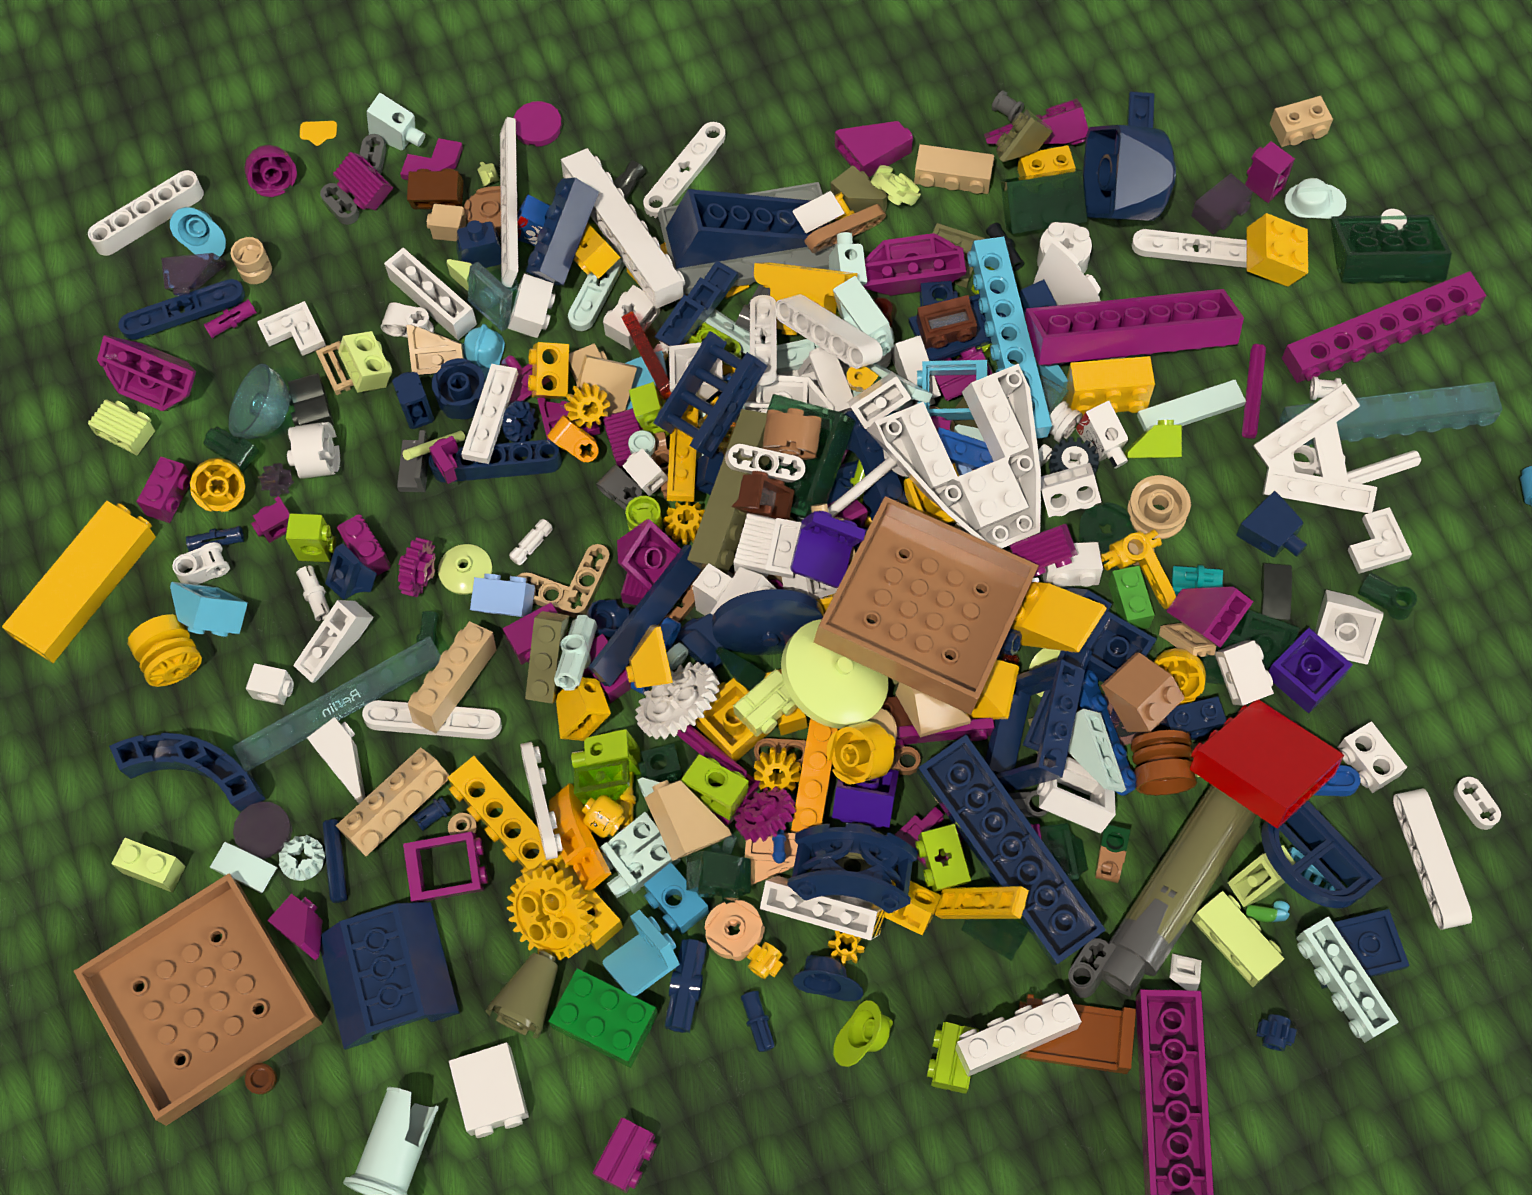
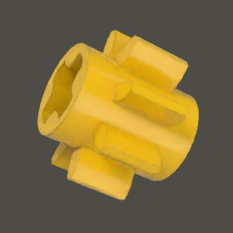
M835 930L836 941H828V946L835 948V951L831 953V957L841 959L843 966L849 960L856 964L858 961L856 953H864V947L857 945L862 938L846 933L841 934ZM844 942L846 945L851 943V951L848 952L847 949L841 950V943Z
M764 942L762 947L755 944L747 955V958L751 960L747 967L762 979H766L769 974L775 977L784 965L779 961L782 953L767 942Z

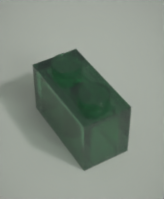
M705 850L688 855L686 890L698 892L699 897L708 898L717 895L722 896L723 901L739 900V896L751 893V859Z

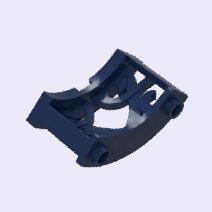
M846 823V827L830 828V824L813 826L795 834L794 842L798 844L792 878L788 879L787 885L805 901L821 896L843 895L868 901L885 912L892 913L909 905L911 902V897L908 896L912 862L917 860L918 851L891 833H887L885 836L872 832V827L851 823ZM849 852L858 853L872 867L863 871L852 872L846 871L834 861L843 858Z

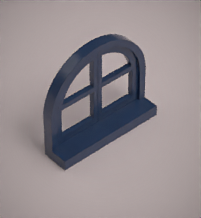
M1309 801L1303 804L1285 822L1313 849L1312 851L1305 846L1285 823L1277 829L1264 821L1261 837L1265 853L1271 865L1293 890L1316 904L1330 908L1348 907L1363 898L1383 879ZM1279 831L1304 855L1294 865H1291L1282 850ZM1320 858L1341 878V880L1348 886V888H1346L1325 867V865L1319 860ZM1313 865L1337 891L1319 887L1304 878L1301 873Z

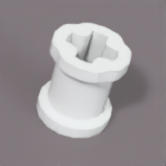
M1313 376L1310 384V399L1323 398L1342 385L1341 378L1320 380L1318 377Z

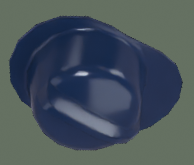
M808 956L803 971L797 973L793 978L794 986L799 990L837 1000L857 1001L864 994L863 989L858 983L847 978L846 969L842 963L832 957Z

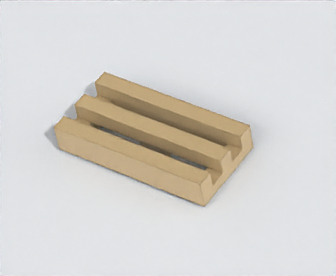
M340 341L316 350L336 396L341 394L340 391L344 389L346 391L351 390L350 387L353 386L351 379L346 380L333 352L336 349L339 351ZM324 354H329L342 383H336Z
M1177 623L1160 626L1159 635L1175 647L1186 649L1195 656L1198 654L1203 657L1206 656V653L1215 655L1216 645L1185 624Z

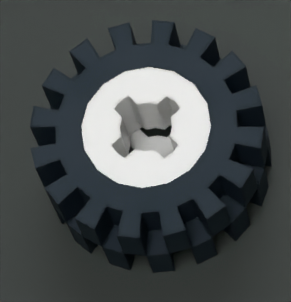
M1068 437L1067 442L1064 439L1060 440L1059 445L1056 444L1051 453L1049 461L1050 474L1090 463L1095 476L1099 464V454H1095V446L1090 448L1088 440L1084 444L1081 443L1082 438L1077 437L1076 442L1073 441V437Z

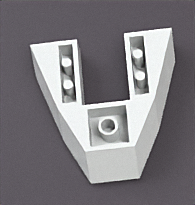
M1019 364L974 381L962 391L992 456L993 463L958 477L924 402L876 420L867 429L870 435L925 496L972 536L1001 549L1040 532L1041 469L1030 387Z

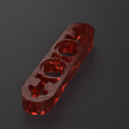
M632 310L621 316L657 388L664 400H666L672 393L670 391V380Z

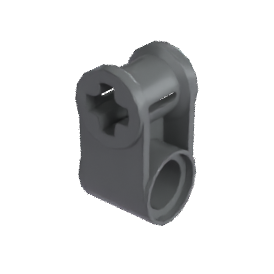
M613 465L596 483L597 488L607 498L613 500L625 511L632 499L644 496L641 487L616 465Z

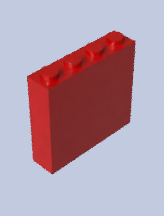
M1258 699L1249 706L1244 705L1234 719L1230 717L1224 723L1221 730H1214L1204 744L1200 742L1194 748L1191 757L1194 759L1190 770L1278 829L1335 776L1344 754Z

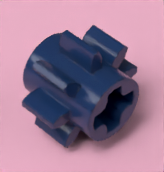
M1270 1014L1268 1015V1020L1262 1019L1259 1022L1256 1036L1263 1038L1262 1045L1276 1051H1285L1286 1045L1291 1046L1294 1044L1297 1029L1290 1028V1019Z

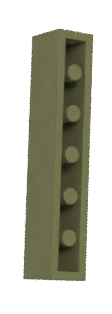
M741 409L727 451L736 444L763 449L767 413ZM738 451L733 457L737 459V464H739L743 460L752 462L755 454L752 453V457L745 458L741 456V451ZM725 456L687 560L702 570L709 563L727 575L730 566L734 562V554L747 517L746 513L731 506L738 500L743 474L749 473L730 469L726 464ZM767 456L759 458L758 464L762 470H765L770 458Z

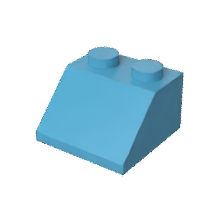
M171 582L170 589L177 619L182 624L188 626V631L204 634L205 630L215 635L224 637L228 636V633L240 634L248 604L246 601L218 587Z

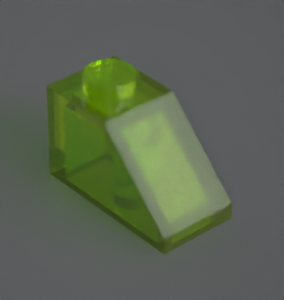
M628 758L574 768V795L584 805H586L591 797L596 800L601 795H607L616 801L629 787Z

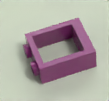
M466 832L403 844L412 902L420 903L484 891L483 884L488 883L485 866H480L479 855H483V845L481 838H476L475 833ZM466 842L472 883L426 891L420 850Z

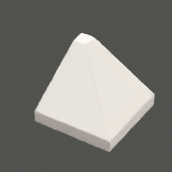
M1172 954L1169 978L1185 990L1197 991L1200 983L1201 960Z

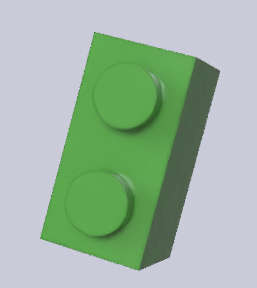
M1140 566L1112 571L1108 585L1118 617L1140 630L1150 628L1155 615Z

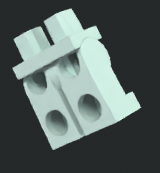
M646 812L615 835L608 843L606 842L600 847L601 854L609 870L614 868L618 873V876L607 883L616 898L630 890L635 894L644 886V883L670 862L675 866L681 861L680 858L672 861L658 827Z

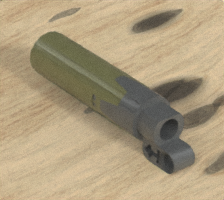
M1210 785L1109 943L1102 939H1092L1085 945L1071 966L1068 977L1072 993L1080 998H1087L1096 991L1103 980L1118 992L1131 997L1145 974L1155 976L1257 815L1213 785ZM1093 955L1098 956L1095 961H1093ZM1079 976L1090 978V981L1085 985H1079L1075 982Z

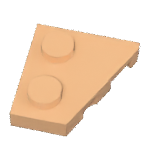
M784 833L786 836V859L780 864L776 863L772 857L773 836H769L764 842L761 837L756 843H753L751 839L746 840L743 887H749L794 868L798 844L794 842L796 833Z

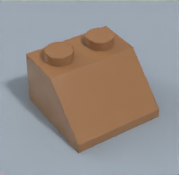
M1135 653L1101 685L1127 732H1151L1185 699L1173 676L1141 653Z

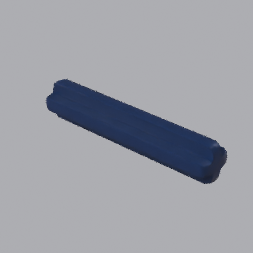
M337 819L323 822L330 900L333 903L344 902L347 899L340 830L336 827L339 823Z

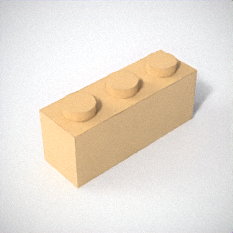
M920 144L914 183L925 187L934 186L948 190L988 194L994 155Z

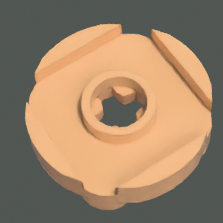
M734 900L735 902L728 904L724 902L717 905L709 913L705 921L706 939L711 949L717 955L726 959L741 961L746 958L755 944L759 946L765 927L758 911L751 904L742 900ZM737 924H740V932L729 935L728 927L730 925L735 927Z

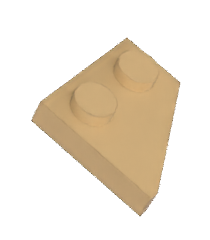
M412 324L406 325L412 372H418V375L437 373L441 365L446 361L464 358L463 345L461 343Z

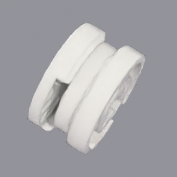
M1065 401L1061 402L1049 415L1052 424L1049 433L1054 436V440L1058 443L1063 437L1067 439L1072 434L1076 423H1079L1082 418V413L1068 408L1069 404Z

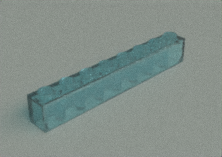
M1495 382L1355 398L1360 407L1336 423L1340 441L1348 440L1355 442L1367 437L1380 439L1392 434L1410 435L1417 431L1426 430L1427 432H1436L1442 428L1451 427L1453 429H1462L1468 425L1476 424L1487 426L1496 421L1503 409ZM1315 403L1285 407L1279 419L1281 426ZM1313 438L1303 445L1309 446L1314 444Z

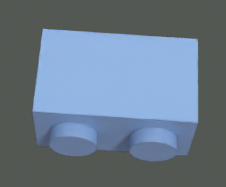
M486 573L484 578L474 577L470 610L524 617L532 613L535 585L526 583L527 578L510 576V581L500 580V575Z

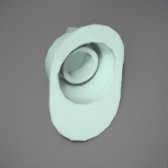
M1317 178L1303 180L1298 185L1292 187L1285 198L1286 207L1291 214L1302 218H1336L1346 209V199L1343 193L1336 187L1327 185Z

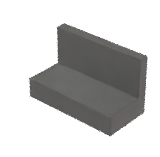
M420 430L419 440L402 441L397 484L399 492L426 491L430 453L410 460H405L403 457L404 450L429 442L425 430Z

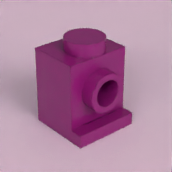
M279 496L274 498L275 504L265 506L257 514L253 515L255 521L251 523L259 537L264 535L269 543L287 533L290 513Z

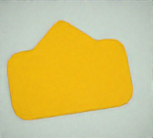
M335 121L303 122L300 126V138L309 140L316 146H319L327 139L336 137L337 123Z

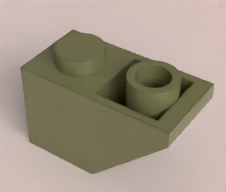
M852 165L831 182V192L833 195L842 192L844 195L843 200L850 210L859 212L876 204H879L884 212L887 210V195L885 191L876 188L871 183L867 174L859 171L855 166Z

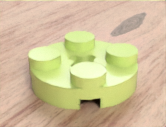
M885 165L879 166L871 183L876 188L888 193V199L896 205H900L902 202L910 206L915 204L921 195L918 193V186L902 173L899 176L891 173L893 168Z

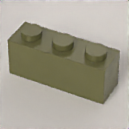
M542 611L534 618L525 699L552 704L556 700L561 687L556 686L554 677L562 655L561 641L567 636L569 615Z

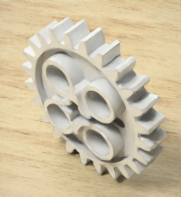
M689 662L685 668L679 665L675 672L670 669L673 683L652 686L651 691L644 692L646 698L639 700L641 706L636 708L638 715L635 718L638 721L639 727L648 737L653 736L655 739H658L662 736L663 739H666L670 733L675 737L678 730L681 729L683 732H686L687 725L695 726V719L705 717L703 711L712 708L709 703L717 700L714 694L720 691L717 687L720 684L717 676L706 664L701 665L697 662L693 666Z

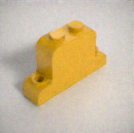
M771 262L754 263L755 280L763 285V287L770 288V296L776 302L802 294L835 315L837 304L833 289L850 278L857 277L858 274ZM776 317V329H781L784 335H797L796 331L781 323Z

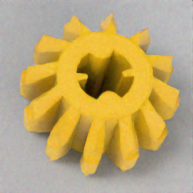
M584 382L581 390L577 386H573L575 394H566V398L570 402L564 404L565 410L569 411L567 415L569 420H575V424L578 427L585 423L586 427L590 429L593 421L601 425L600 416L608 417V412L605 409L610 407V402L606 400L607 393L604 390H600L597 384L589 387L588 383Z
M676 501V509L668 507V516L663 519L664 525L667 526L665 533L668 536H672L674 543L682 540V544L687 545L689 540L694 542L705 510H701L699 502L691 506L690 502H685V505H681Z
M774 747L770 748V755L762 751L759 757L760 760L754 763V768L757 770L754 772V779L760 781V790L769 787V792L774 787H778L779 790L783 788L786 790L787 788L793 791L795 789V782L800 781L801 774L799 771L802 767L800 762H795V753L787 756V749L785 747L781 749V753H777ZM773 769H779V773H780L781 771H782V773H781V774H777V773H776V770L773 771Z

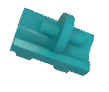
M1197 565L1196 568L1173 566L1172 588L1176 596L1182 589L1223 587V570L1206 569L1203 565Z

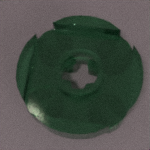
M1110 502L1103 503V505L1088 508L1083 513L1079 523V540L1081 543L1098 542L1101 555L1110 551V544L1134 533V525L1132 526L1131 517L1123 507ZM1106 524L1110 525L1112 533H1102L1099 526L1105 527Z

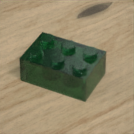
M1072 168L1000 180L1006 231L1012 234L1046 229L1054 222L1072 224L1087 222L1082 170Z

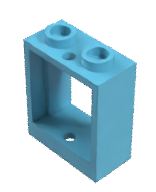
M987 360L922 361V370H917V386H922L924 390L930 392V376L976 375L977 381L987 377ZM930 401L929 403H924L930 417L940 416L946 420H974L969 408L930 409Z

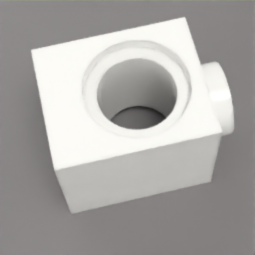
M643 448L639 452L631 454L623 465L624 469L648 496H651L668 481V476Z
M254 663L246 690L253 699L284 705L286 698L292 694L294 683L286 670Z

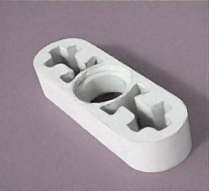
M744 444L734 445L725 454L727 466L739 472L752 474V471H762L768 474V478L785 482H794L805 473L803 460L794 455ZM738 451H741V456L745 458L752 457V453L755 454L752 462L743 460L739 464H737V459L733 455ZM761 456H767L771 459L772 467L769 471L762 470L759 467L758 460ZM791 462L793 463V468L797 469V472L793 473L792 476L789 475L790 471L783 468L779 469L778 473H776L779 465L788 466Z

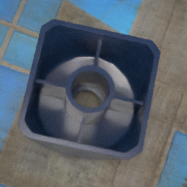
M1126 125L1089 127L1086 134L1080 203L1082 217L1145 221L1157 219L1169 201L1176 178L1173 147L1167 134L1161 129Z

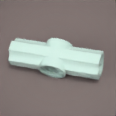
M578 615L575 620H572L568 636L564 637L561 641L562 655L554 681L556 686L562 687L565 691L574 690L576 686L580 685L584 669L591 663L589 652L597 624L595 620L587 615Z

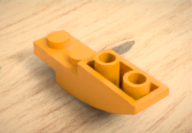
M569 783L549 800V812L554 811L557 828L553 829V833L560 835L562 851L560 853L565 864L573 866L583 889L592 891L610 876L611 872L591 834L592 831L583 822L586 815L582 812L584 806L573 784Z

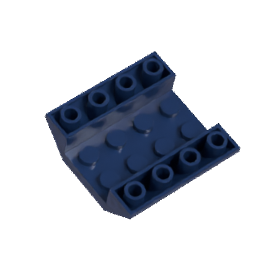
M431 902L390 905L339 921L321 934L320 950L344 1050L374 1041L372 1036L374 1034L428 1018L430 1022L460 1014Z

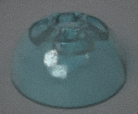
M266 364L255 366L239 386L229 414V430L233 436L242 439L263 438L276 431L284 422L290 405L289 391L280 374Z

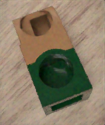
M1107 825L1100 836L1095 878L1114 883L1119 882L1128 846L1129 829Z

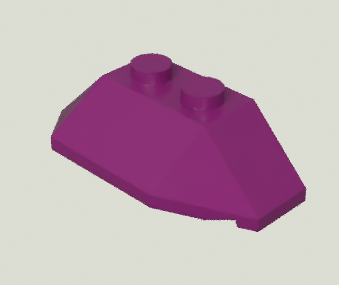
M935 233L883 240L864 259L867 283L863 287L867 290L891 296L919 292L921 283L953 282L966 274L963 248L954 245Z
M107 335L103 336L97 361L104 368L107 377L119 394L160 411H166L189 397L196 371L187 361L142 343Z

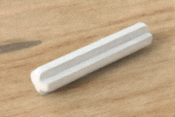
M1413 450L1347 472L1348 481L1358 484L1370 482L1418 466L1421 462V457L1417 451Z

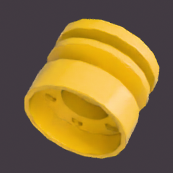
M161 615L139 625L128 637L127 644L134 658L140 662L139 667L144 673L146 681L151 686L161 687L177 683L196 671L202 661L195 643L192 639H189L190 634L186 626L178 621L177 615Z

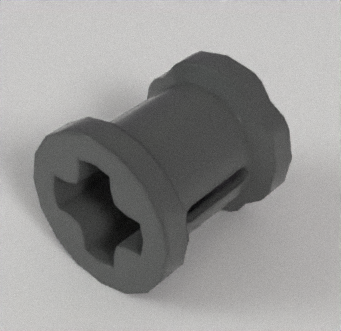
M1002 90L995 97L991 107L994 112H1001L1012 122L1017 114L1023 111L1024 103L1022 101H1015L1007 96L1006 91Z

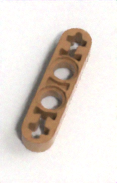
M879 204L873 205L815 230L804 242L812 253L819 252L837 244V234L848 232L852 233L853 237L877 226L884 220L886 214Z

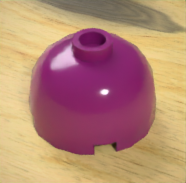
M264 145L257 147L249 154L244 166L248 184L261 196L274 197L285 193L283 189L288 188L289 185L292 187L297 176L293 160L285 150L278 146Z

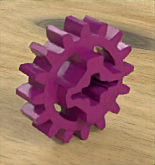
M416 537L415 541H411L410 548L407 547L406 554L401 556L398 564L400 566L398 582H401L399 590H402V594L418 597L419 593H423V586L427 587V582L430 578H433L435 573L434 561L436 558L435 553H433L435 545H432L433 541Z
M774 787L771 792H769L768 788H764L761 793L755 792L752 800L746 799V805L737 809L740 814L734 817L737 822L735 826L745 840L751 839L753 843H756L761 837L764 842L769 836L776 837L779 829L785 830L786 826L784 824L786 822L793 821L791 814L796 812L795 802L784 788L779 790L778 787Z

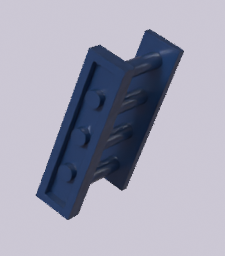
M711 331L702 341L698 351L653 422L670 434L676 427L693 438L689 446L710 459L768 367L748 352L743 359H740L724 350L727 342ZM717 359L736 368L728 383L710 373ZM703 381L722 392L714 406L695 395ZM689 404L708 415L700 429L681 418Z

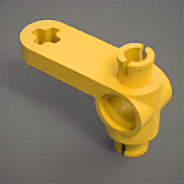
M1154 529L1146 534L1138 531L1110 544V551L1100 555L1102 563L1109 560L1103 567L1109 571L1115 566L1124 569L1132 564L1139 563L1158 602L1164 609H1168L1175 600L1176 595L1153 551V548L1162 545L1160 537L1152 540L1158 533ZM1128 543H1134L1138 547V555H1133L1128 551Z

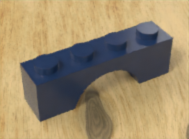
M847 411L834 428L843 450H851L857 455L862 464L864 474L867 476L885 461L883 448L870 435L867 429L862 426L854 412ZM892 469L864 492L863 500L871 520L874 519L885 496L901 504H908L897 473Z

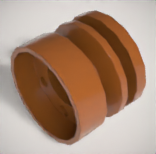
M1160 730L1145 733L1132 739L1130 743L1131 750L1134 753L1132 760L1136 765H1139L1134 771L1136 790L1139 793L1154 796L1171 795L1188 791L1196 786L1197 777L1190 770L1192 762L1188 761L1193 752L1190 747L1192 741L1189 733L1177 730Z

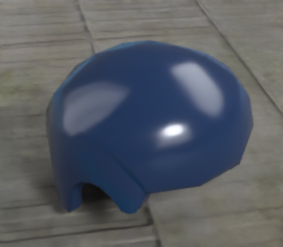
M600 599L590 605L586 615L596 621V636L603 634L606 639H611L630 615V611L628 608H621L615 599L607 601Z

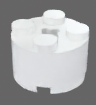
M1054 222L1050 224L1040 240L1037 257L1038 267H1040L1052 241L1056 239L1079 259L1078 265L1084 274L1088 267L1092 248L1089 231L1072 223Z
M329 422L289 427L288 436L291 442V450L287 452V459L290 466H295L299 478L328 476L338 472L340 467L339 445L334 446L332 438L337 436Z

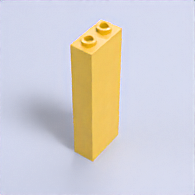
M106 501L4 623L2 628L12 638L51 663H54L154 541L156 536L150 529L152 525L141 516H138L137 519L131 516V512L123 505L118 503L115 506Z

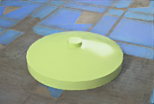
M822 619L802 626L788 640L781 660L783 681L791 699L812 720L831 728L841 729L845 726L868 721L880 710L885 702L888 692V677L813 643Z

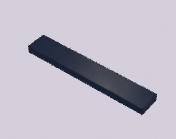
M684 545L588 668L604 686L610 687L628 665L630 656L649 626L660 624L702 570L687 560L692 548L691 545Z

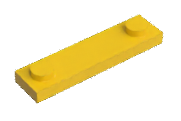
M1022 886L944 889L941 892V899L936 908L935 916L941 919H1021L1029 890Z

